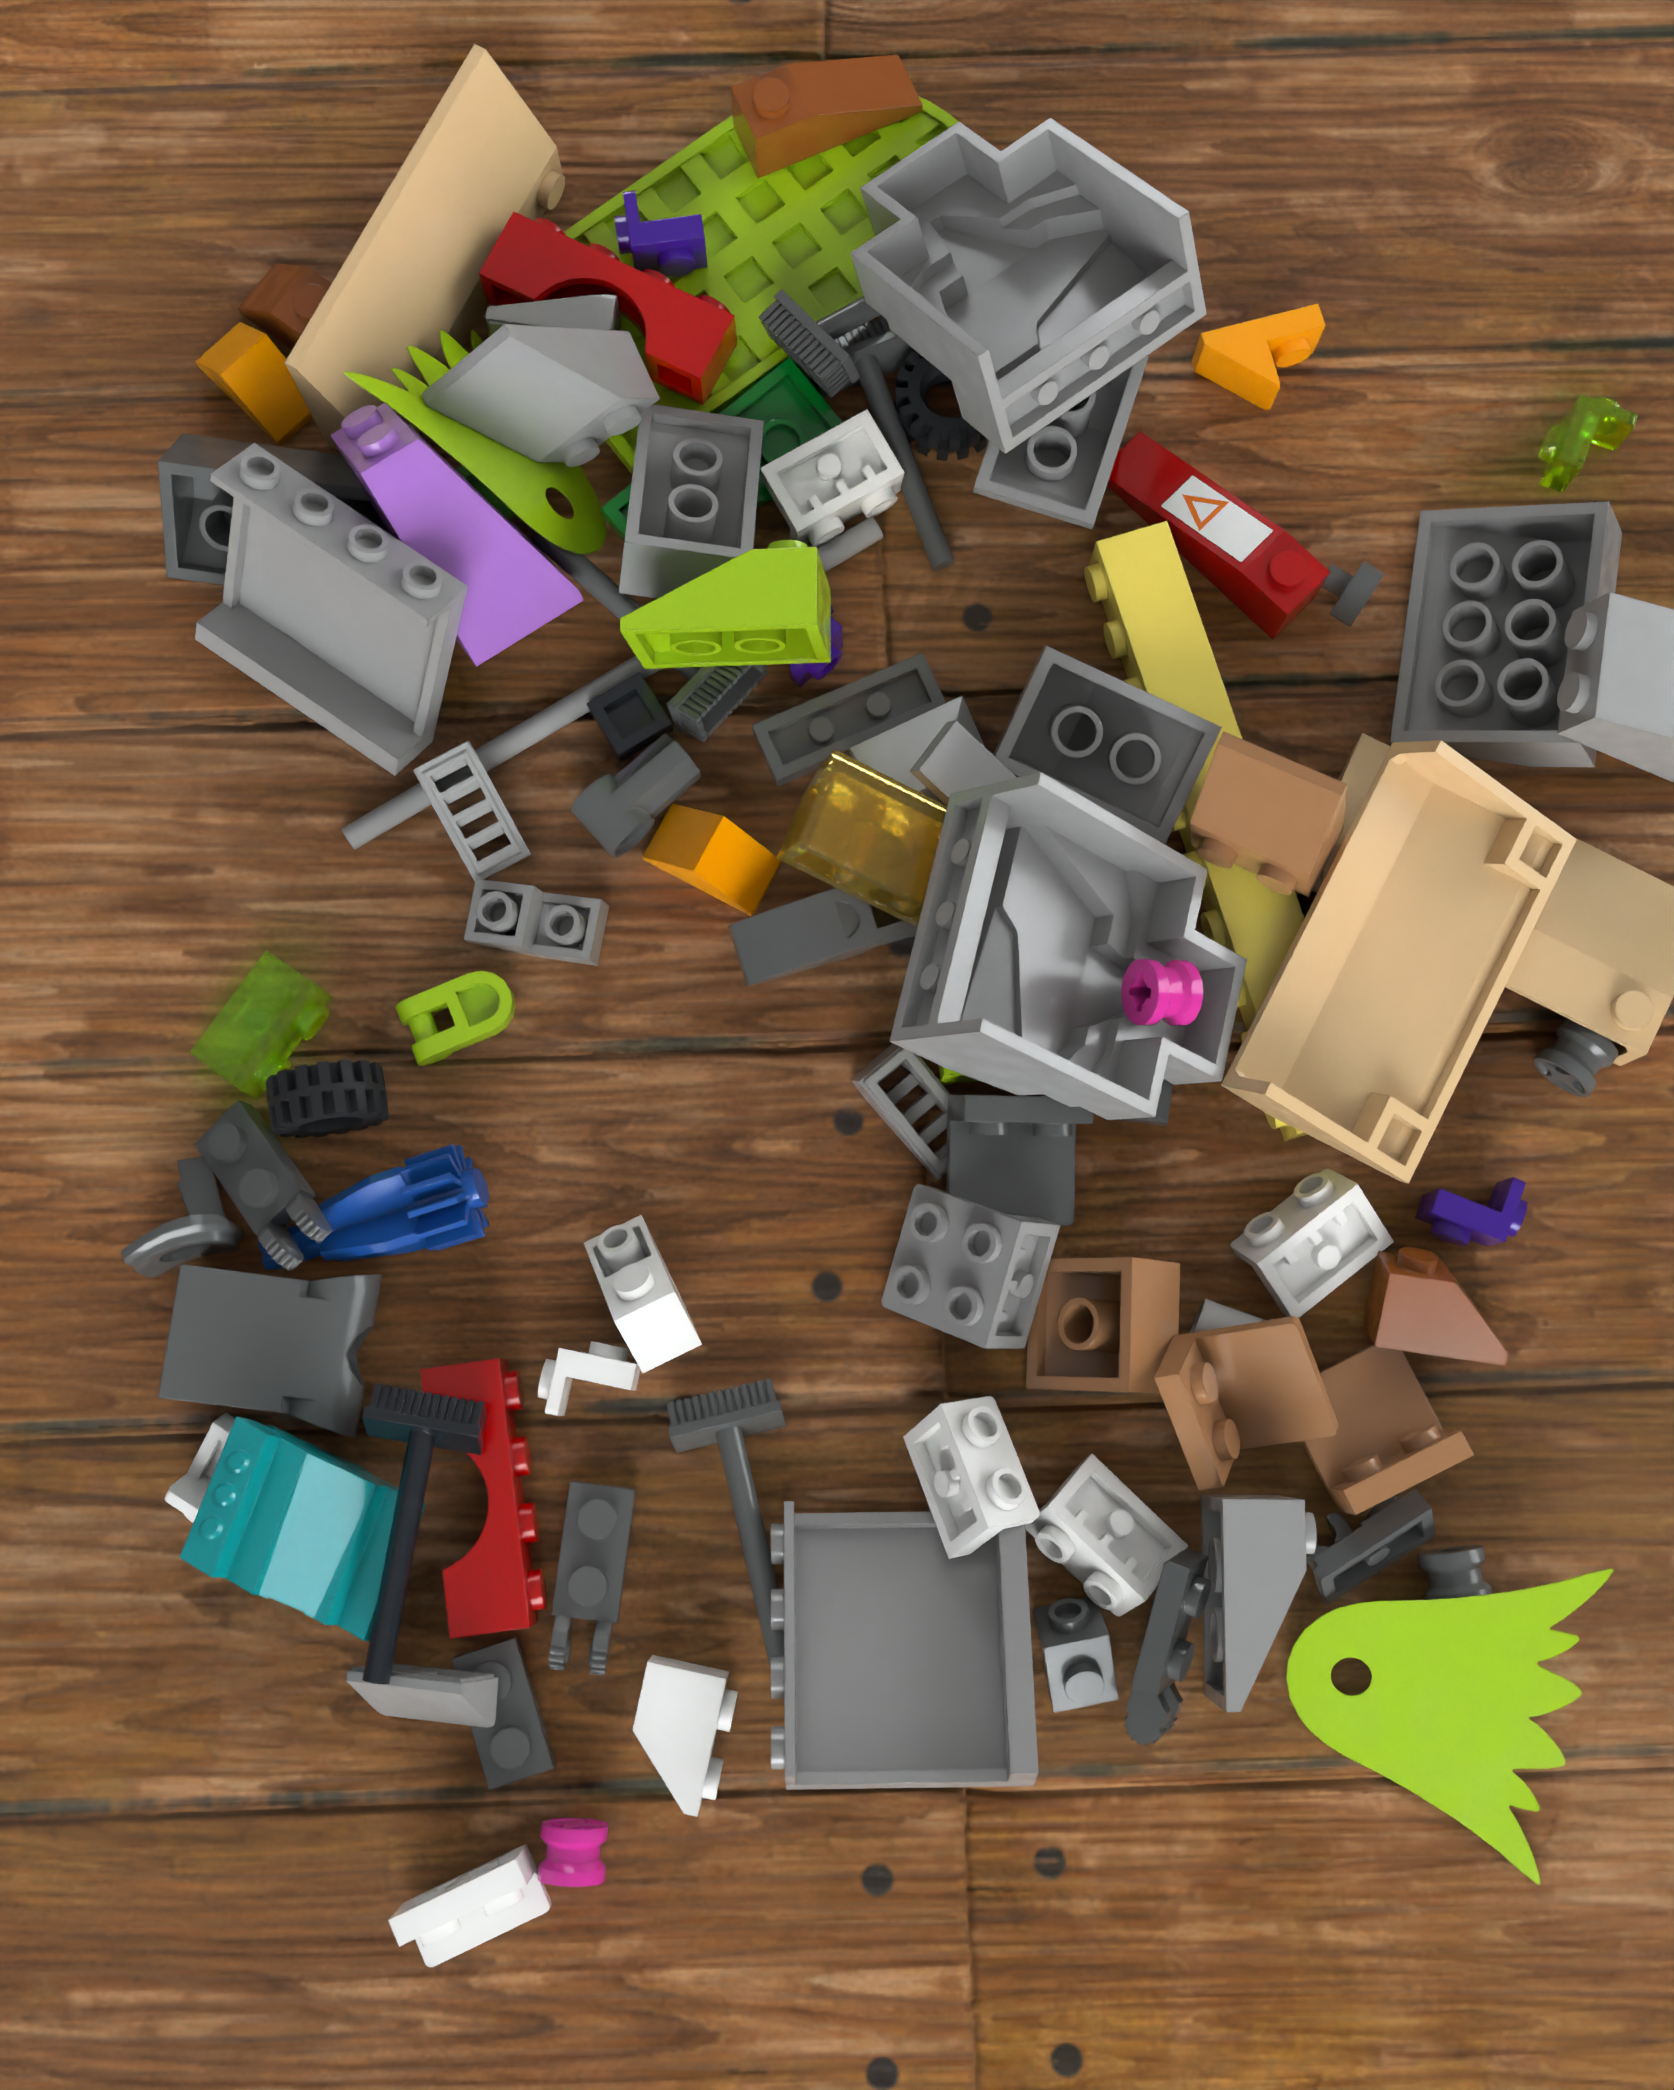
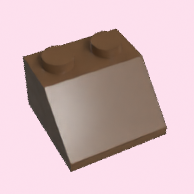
M1223 732L1217 743L1190 821L1191 844L1197 847V853L1203 859L1216 866L1230 869L1235 864L1256 873V879L1272 891L1290 895L1294 890L1309 897L1343 832L1347 784Z
M1136 1257L1051 1259L1027 1338L1026 1389L1160 1394L1154 1377L1173 1336L1179 1335L1180 1263Z

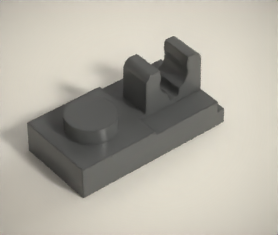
M1414 1488L1400 1498L1393 1496L1375 1505L1367 1514L1366 1520L1360 1523L1361 1527L1355 1531L1350 1528L1340 1514L1331 1513L1326 1518L1330 1531L1336 1536L1335 1544L1329 1548L1316 1545L1314 1554H1306V1562L1313 1570L1320 1597L1326 1605H1329L1434 1537L1436 1533L1432 1508L1418 1490Z

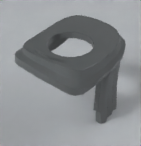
M204 1157L177 1161L181 1181L177 1182L189 1216L160 1225L121 1251L124 1263L132 1266L137 1273L154 1278L173 1267L199 1257L239 1250V1242L244 1238L243 1228L226 1218L215 1174Z

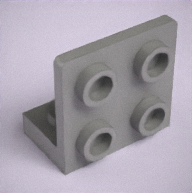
M917 1184L912 1192L881 1303L883 1307L985 1349L1025 1348L1060 1225L1040 1217L1005 1214L934 1187Z

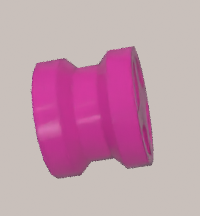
M1138 959L1133 961L1128 966L1122 981L1121 998L1124 1012L1128 1019L1136 1025H1154L1161 1019L1170 1026L1189 1025L1196 1019L1203 999V983L1198 969L1187 960L1167 961L1163 966L1154 959Z
M554 1818L542 1821L540 1838L547 1844L546 1858L538 1867V1880L540 1882L565 1887L594 1886L605 1882L606 1865L600 1860V1847L608 1838V1823L588 1818Z

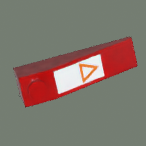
M1141 431L1118 452L1107 486L1150 526L1167 521L1177 551L1271 639L1274 640L1315 599L1330 571L1283 528Z

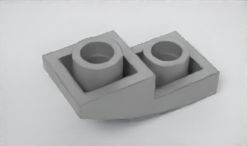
M476 879L464 940L477 945L530 956L598 966L609 905L602 899L545 893L532 885Z

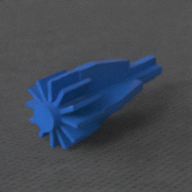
M453 1143L404 1159L405 1167L399 1166L371 1175L318 1204L333 1230L322 1242L311 1240L297 1225L286 1229L297 1243L298 1248L301 1249V1253L304 1254L303 1261L322 1256L325 1261L338 1259L341 1262L411 1253L427 1248L429 1251L434 1249L439 1251L486 1235L484 1228L489 1226V1221L482 1208L488 1207L489 1192L484 1176L477 1167L472 1168L473 1161L471 1157L464 1158L463 1147L461 1145L454 1146ZM258 1240V1247L263 1253L262 1263L267 1270L283 1268L267 1253L268 1251L263 1248Z

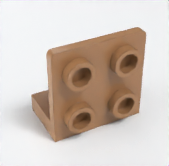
M1295 1316L1175 1335L1154 1377L1198 1490L1224 1487L1233 1461L1240 1454V1449L1333 1437L1336 1435L1339 1426L1301 1321Z
M1372 1345L1320 1371L1339 1426L1336 1435L1333 1437L1302 1441L1338 1512L1357 1515L1474 1455L1462 1431L1443 1430L1403 1351L1379 1348Z

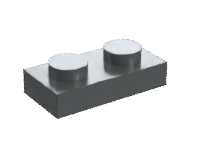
M519 1636L452 1658L454 1670L494 1674V1677H499L494 1726L489 1728L471 1726L489 1790L554 1769L556 1761Z

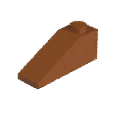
M899 55L790 63L731 86L734 129L757 178L922 112L923 106Z

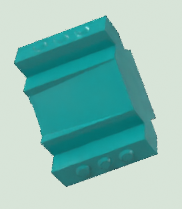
M236 1416L179 1558L210 1577L226 1578L252 1595H259L266 1599L269 1597L302 1611L305 1615L316 1619L324 1625H338L359 1639L370 1641L399 1487L375 1477L362 1466L269 1424L267 1427L254 1420ZM423 1502L421 1518L426 1506L425 1502Z

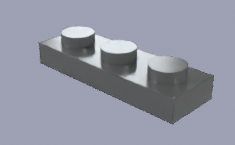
M920 653L752 725V732L777 787L851 756L848 748L946 703L924 654Z

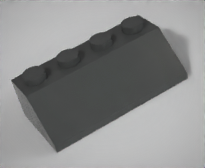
M183 433L158 460L166 575L168 578L224 585L234 497L210 481L211 473L253 443ZM256 443L387 531L342 455Z

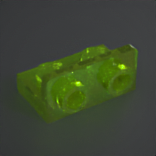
M266 950L190 1053L229 1080L239 1090L258 1099L263 1090L266 1091V1080L270 1075H277V1072L284 1069L289 1070L291 1061L287 1058L301 1039L309 1040L321 1029L329 1015V1009L326 1006L333 997Z

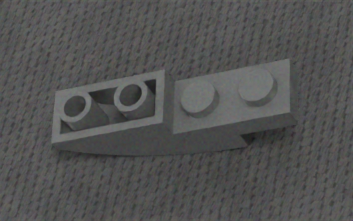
M923 862L875 875L730 924L728 929L746 986H753L864 954L872 948L915 936L933 863L924 865Z

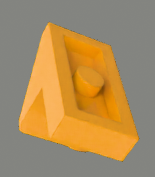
M1319 304L1201 333L1191 360L1194 371L1264 410L1271 409L1280 389V381L1274 363H1276L1277 367H1289L1304 361L1313 354L1326 326Z

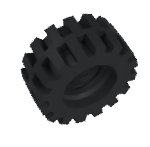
M339 1060L335 1063H329V1061L317 1062V1065L311 1066L304 1064L295 1066L294 1070L284 1069L279 1071L277 1075H270L266 1080L271 1129L274 1135L280 1134V1137L295 1135V1138H306L314 1135L315 1137H324L334 1133L337 1135L345 1134L351 1130L360 1131L367 1129L368 1126H377L389 1118L383 1069L380 1063L377 1062L369 1063V1060H359L356 1062Z

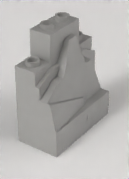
M1049 118L1002 151L962 123L957 122L860 188L875 237L851 252L850 255L866 303L887 320L889 329L952 381L962 418L1005 454L1207 314L1189 211L1052 118Z
M1038 772L950 794L889 1042L944 1068L1019 1096L1044 1094L1069 1107L1079 1106L1107 1120L1155 1117L1163 1079L1174 1085L1222 1081L1247 959L1195 930L1208 871L1206 868L1051 777ZM1138 959H1154L1160 962L1162 966L1171 960H1187L1193 963L1198 969L1203 983L1202 1005L1196 1019L1189 1025L1170 1026L1164 1023L1162 1019L1157 1024L1149 1026L1132 1023L1124 1012L1121 998L1122 981L1128 966Z

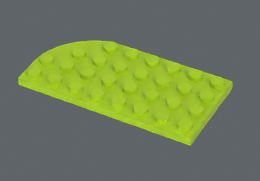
M919 97L923 105L922 112L757 178L736 134L733 115H731L564 231L566 236L584 245L589 246L591 243H596L608 248L618 256L621 262L634 268L632 253L620 255L614 216L626 215L623 192L635 190L640 222L701 214L708 267L694 269L691 273L680 277H666L672 281L676 288L697 298L699 295H707L724 304L730 313L735 315L737 345L705 405H701L653 382L660 398L654 404L719 414L789 358L788 354L768 336L759 319V316L776 301L774 296L781 289L815 322L864 296L850 253L875 237L860 188L959 121L937 105ZM621 315L620 331L630 332L648 371L645 356L646 341L638 328ZM638 425L625 433L611 436L605 440L631 474H633Z

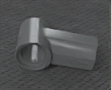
M665 733L616 776L607 774L589 785L575 800L571 807V812L613 858H617L631 850L647 835L654 825V818L701 778V772L686 751Z

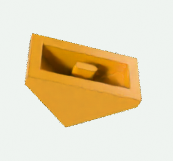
M239 322L195 361L198 367L280 447L313 418L285 365L287 359L266 333Z
M673 803L642 856L644 861L751 917L754 915L782 864V860L725 816Z

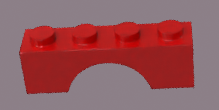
M513 211L479 272L487 302L493 306L588 295H617L620 315L631 321L646 341L645 356L651 380L701 405H705L737 345L735 315L731 314L728 308L720 301L707 295H699L697 298L676 288L670 279L655 270L645 269L642 272L621 262L615 253L600 244L591 243L589 246L584 245L566 236L560 227L544 218L537 217L531 220Z
M502 1358L420 1369L422 1391L425 1394L431 1392L433 1395L441 1394L442 1397L444 1395H448L450 1398L452 1396L458 1397V1400L465 1398L469 1401L471 1399L475 1400V1403L483 1401L487 1415L483 1431L484 1447L482 1455L466 1453L476 1463L486 1484L488 1493L486 1522L479 1539L471 1550L460 1560L442 1570L449 1638L530 1628L538 1622L537 1610L547 1608V1592L543 1570H532L529 1543L539 1541V1523L535 1503H525L522 1476L531 1475L532 1467L527 1436L517 1437L514 1410H522L524 1408L519 1370L509 1371L508 1359Z

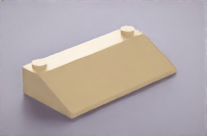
M476 44L473 45L285 361V365L326 444L336 450L338 448L330 435L342 428V421L350 413L367 405L378 407L384 403L350 379L344 372L348 371L367 375L408 391L392 372L391 368L394 367L412 375L428 386L408 352V345L422 350L450 369L441 346L439 331H445L464 349L466 348L471 339V330L475 331L487 311V307L491 305L487 302L479 272L513 211L531 220L537 217L541 218L546 208L552 210L556 207L563 194L565 176L562 173L557 146L487 50ZM401 416L415 431H417L420 434V430L417 427H415L407 419Z
M1364 733L1360 735L1338 779L1347 784L1344 827L1312 890L1316 893L1390 749V746ZM1577 839L1505 987L1616 1042L1615 1047L1618 1050V1057L1613 1063L1618 1066L1647 1055L1674 997V886Z
M1442 740L1393 742L1221 1086L1268 1115L1400 1182L1409 1184L1577 839Z

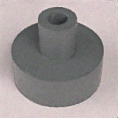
M1366 561L1362 562L1354 576L1332 564L1328 569L1330 574L1322 588L1339 597L1330 615L1351 627L1385 574Z

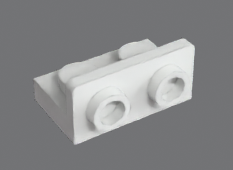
M868 409L760 468V478L790 527V540L801 541L805 544L811 542L813 547L822 546L836 538L845 529L843 523L857 515L864 513L866 518H870L891 507L898 500L896 494L901 489L900 486L905 474Z
M1327 1168L1320 1173L1304 1178L1297 1184L1294 1193L1272 1211L1260 1214L1246 1225L1244 1233L1236 1238L1230 1246L1239 1258L1253 1267L1282 1313L1288 1317L1295 1316L1299 1318L1376 1257L1378 1251L1385 1250L1394 1241L1359 1185Z
M985 1396L940 1404L903 1436L949 1559L969 1555L1001 1530L1030 1524L1040 1516V1511L993 1397Z
M1092 1453L1079 1463L1049 1501L1039 1509L1040 1516L1032 1523L1025 1524V1529L1035 1538L1036 1545L1040 1551L1052 1561L1061 1563L1083 1584L1085 1593L1096 1605L1110 1610L1118 1617L1145 1602L1159 1584L1164 1563L1188 1547L1171 1528Z
M524 1844L404 1902L388 1921L399 1947L415 1939L426 1966L434 1967L546 1913L551 1907V1900L544 1884L538 1880V1869L527 1844Z

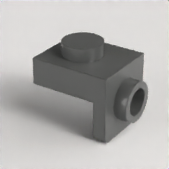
M1084 1597L1080 1599H1061L1051 1605L1034 1608L1032 1610L1033 1620L1041 1645L1048 1694L1053 1712L1057 1713L1119 1700L1110 1637L1099 1606L1089 1597Z

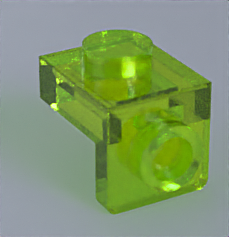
M1581 394L1562 419L1561 424L1554 423L1545 437L1539 453V459L1546 461L1547 464L1539 485L1563 493L1582 469L1590 444L1593 443L1610 450L1618 449L1634 429L1638 415L1622 409L1617 402L1604 397L1590 398Z

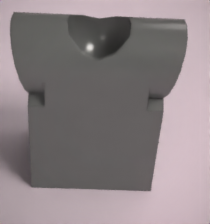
M181 1264L158 1398L287 1413L327 1430L357 1438L365 1388L359 1371L357 1352L375 1324L382 1275H355L306 1281Z

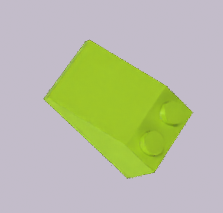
M778 540L770 543L768 549H750L621 617L620 632L644 669L830 663V586L817 547H807V544L797 540Z

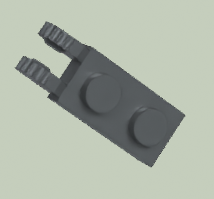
M238 1100L195 1143V1146L255 1235L258 1236V1240L263 1248L283 1268L293 1271L304 1259V1254L301 1253V1249L298 1248L297 1243L285 1227L291 1220L296 1222V1225L306 1236L316 1242H322L333 1231L329 1221L325 1219V1215L313 1199L316 1194L257 1109L251 1104Z
M570 1481L551 1615H556L551 1638L549 1669L564 1671L571 1655L572 1640L570 1638L573 1618L597 1621L593 1642L590 1645L588 1664L590 1665V1674L605 1676L613 1626L614 1623L619 1622L637 1493L635 1488Z
M1190 1549L1181 1551L1164 1563L1131 1686L1132 1690L1126 1709L1128 1715L1124 1717L1126 1720L1124 1727L1127 1728L1126 1734L1131 1736V1741H1137L1138 1745L1140 1743H1143L1145 1746L1149 1743L1153 1745L1163 1736L1162 1733L1165 1734L1175 1725L1174 1722L1178 1719L1176 1715L1180 1712L1183 1699L1174 1682H1182L1189 1670L1194 1653V1643L1186 1641L1192 1617L1198 1619L1202 1615L1211 1590V1580L1203 1577L1209 1556Z

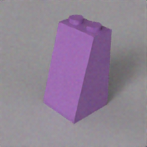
M383 403L378 407L367 405L353 411L342 421V428L330 435L388 533L468 586L456 641L476 667L584 601L577 587L549 557L534 545L531 539L387 404Z

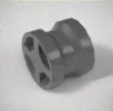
M1566 1018L1562 1020L1555 1030L1557 1040L1551 1047L1540 1050L1534 1059V1065L1546 1079L1557 1087L1575 1096L1585 1098L1596 1087V1074L1601 1068H1607L1613 1064L1618 1057V1050L1608 1038Z
M1484 1545L1445 1547L1417 1554L1419 1568L1427 1573L1429 1588L1424 1594L1425 1600L1493 1594L1491 1585L1485 1582L1482 1576L1481 1566L1486 1560Z

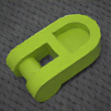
M487 971L467 973L411 996L395 1006L401 1024L403 1026L409 1025L416 1043L411 1046L418 1066L433 1064L447 1058L453 1052L497 1035L506 1029L512 1021L516 1008L514 994L506 982L496 974ZM449 1008L455 1026L439 1032L433 1016L437 1012Z

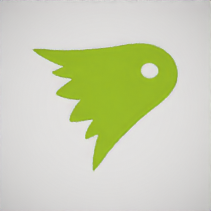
M440 330L441 346L450 369H452L469 353L449 334ZM471 330L473 350L483 343V340L474 330ZM408 345L407 349L412 360L428 384L427 386L400 369L391 368L392 372L408 391L367 375L348 371L344 372L350 379L426 434L482 482L521 520L549 542L577 554H591L602 547L607 533L605 518L601 515V504L580 465L567 467L565 462L537 463L426 406L421 394L450 370L444 364L422 350ZM548 488L560 491L569 500L574 511L573 518L566 519L552 509L546 498V490Z
M1613 1569L1591 1572L1560 1582L1502 1593L1447 1599L1371 1601L1336 1608L1320 1616L1306 1627L1293 1645L1288 1659L1286 1677L1290 1700L1306 1727L1326 1745L1345 1757L1405 1787L1453 1817L1500 1852L1523 1874L1540 1885L1539 1872L1533 1853L1517 1819L1509 1806L1538 1812L1540 1806L1532 1791L1513 1772V1769H1550L1565 1765L1566 1760L1559 1747L1529 1717L1540 1716L1560 1709L1580 1697L1582 1691L1568 1679L1539 1666L1537 1663L1565 1652L1579 1641L1578 1635L1551 1630L1550 1627L1566 1618L1594 1595L1613 1573ZM1344 1658H1356L1363 1661L1369 1667L1372 1676L1367 1690L1358 1695H1346L1338 1691L1331 1680L1332 1668L1338 1661Z

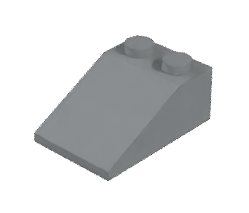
M504 324L421 394L426 406L537 463L565 462L567 467H576L594 459L600 453L598 446L611 436L625 433L636 427L642 420L640 414L660 399L629 331Z
M1149 356L1141 359L1005 454L989 441L973 493L1093 529Z
M655 404L640 414L642 420L638 425L619 593L659 598L753 549L764 421Z
M1044 645L993 755L1013 774L1021 777L1042 772L1149 836L1166 844L1222 727Z
M1200 1494L1201 1554L1209 1556L1203 1577L1211 1580L1209 1598L1202 1613L1204 1696L1225 1712H1241L1306 1573V1554L1315 1553L1317 1542L1315 1517L1313 1513L1305 1512V1500L1281 1495Z

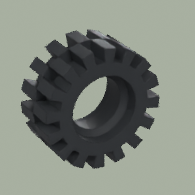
M912 351L905 359V369L900 368L898 372L894 403L909 444L917 440V452L926 457L930 448L937 449V460L942 461L948 460L949 451H956L958 460L968 458L969 448L972 446L977 453L986 447L987 438L964 420L962 416L953 418L943 417L935 414L929 408L926 401L928 391L935 384L952 381L923 356L920 355L918 357Z

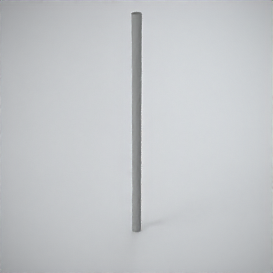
M873 517L864 520L817 548L825 572L883 539V533ZM635 655L477 748L475 752L486 772L588 713L589 710L586 703L639 672L645 679L662 668L644 669ZM467 765L436 781L435 784L441 793L473 776V773ZM418 783L341 828L352 848L356 850L432 804L421 784Z

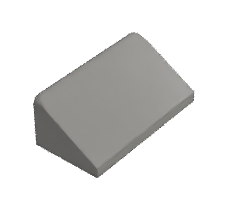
M393 1663L390 1683L383 1685L362 1680L365 1666L352 1667V1670L347 1671L346 1681L376 1711L385 1716L486 1728L494 1726L499 1678L494 1677V1674Z

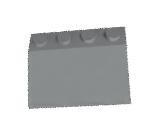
M1609 501L1420 511L1390 738L1391 744L1393 742L1442 740L1463 757L1528 767H1595L1597 750L1558 734L1560 709L1557 705V694L1565 676L1568 648L1565 645L1564 636L1567 624L1572 617V611L1608 592L1615 593L1622 531Z

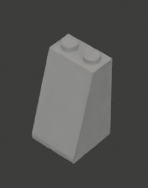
M1608 592L1573 610L1572 617L1567 624L1564 636L1565 645L1568 648L1565 676L1557 694V705L1560 709L1558 734L1674 783V610Z

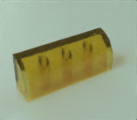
M835 749L825 759L806 789L790 823L777 859L918 927L947 806Z

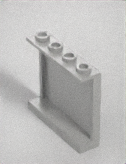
M253 443L211 473L210 481L234 498L223 600L220 605L197 622L195 640L396 776L433 742L468 586L256 443Z
M784 1501V1523H771V1564H784V1589H771V1630H784V1656L771 1657V1699H784L785 1726H771V1769H785L786 1790L1034 1786L1039 1771L1025 1525L1003 1529L973 1553L949 1559L931 1511L795 1513L794 1501Z

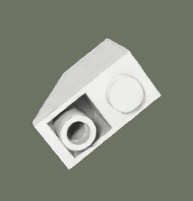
M642 1215L623 1224L610 1227L601 1235L584 1242L612 1318L642 1373L702 1345L687 1308Z
M652 1655L647 1662L633 1732L683 1813L697 1817L702 1798L716 1799L724 1759L713 1757L712 1751L717 1730L730 1732L738 1691L726 1689L729 1671Z

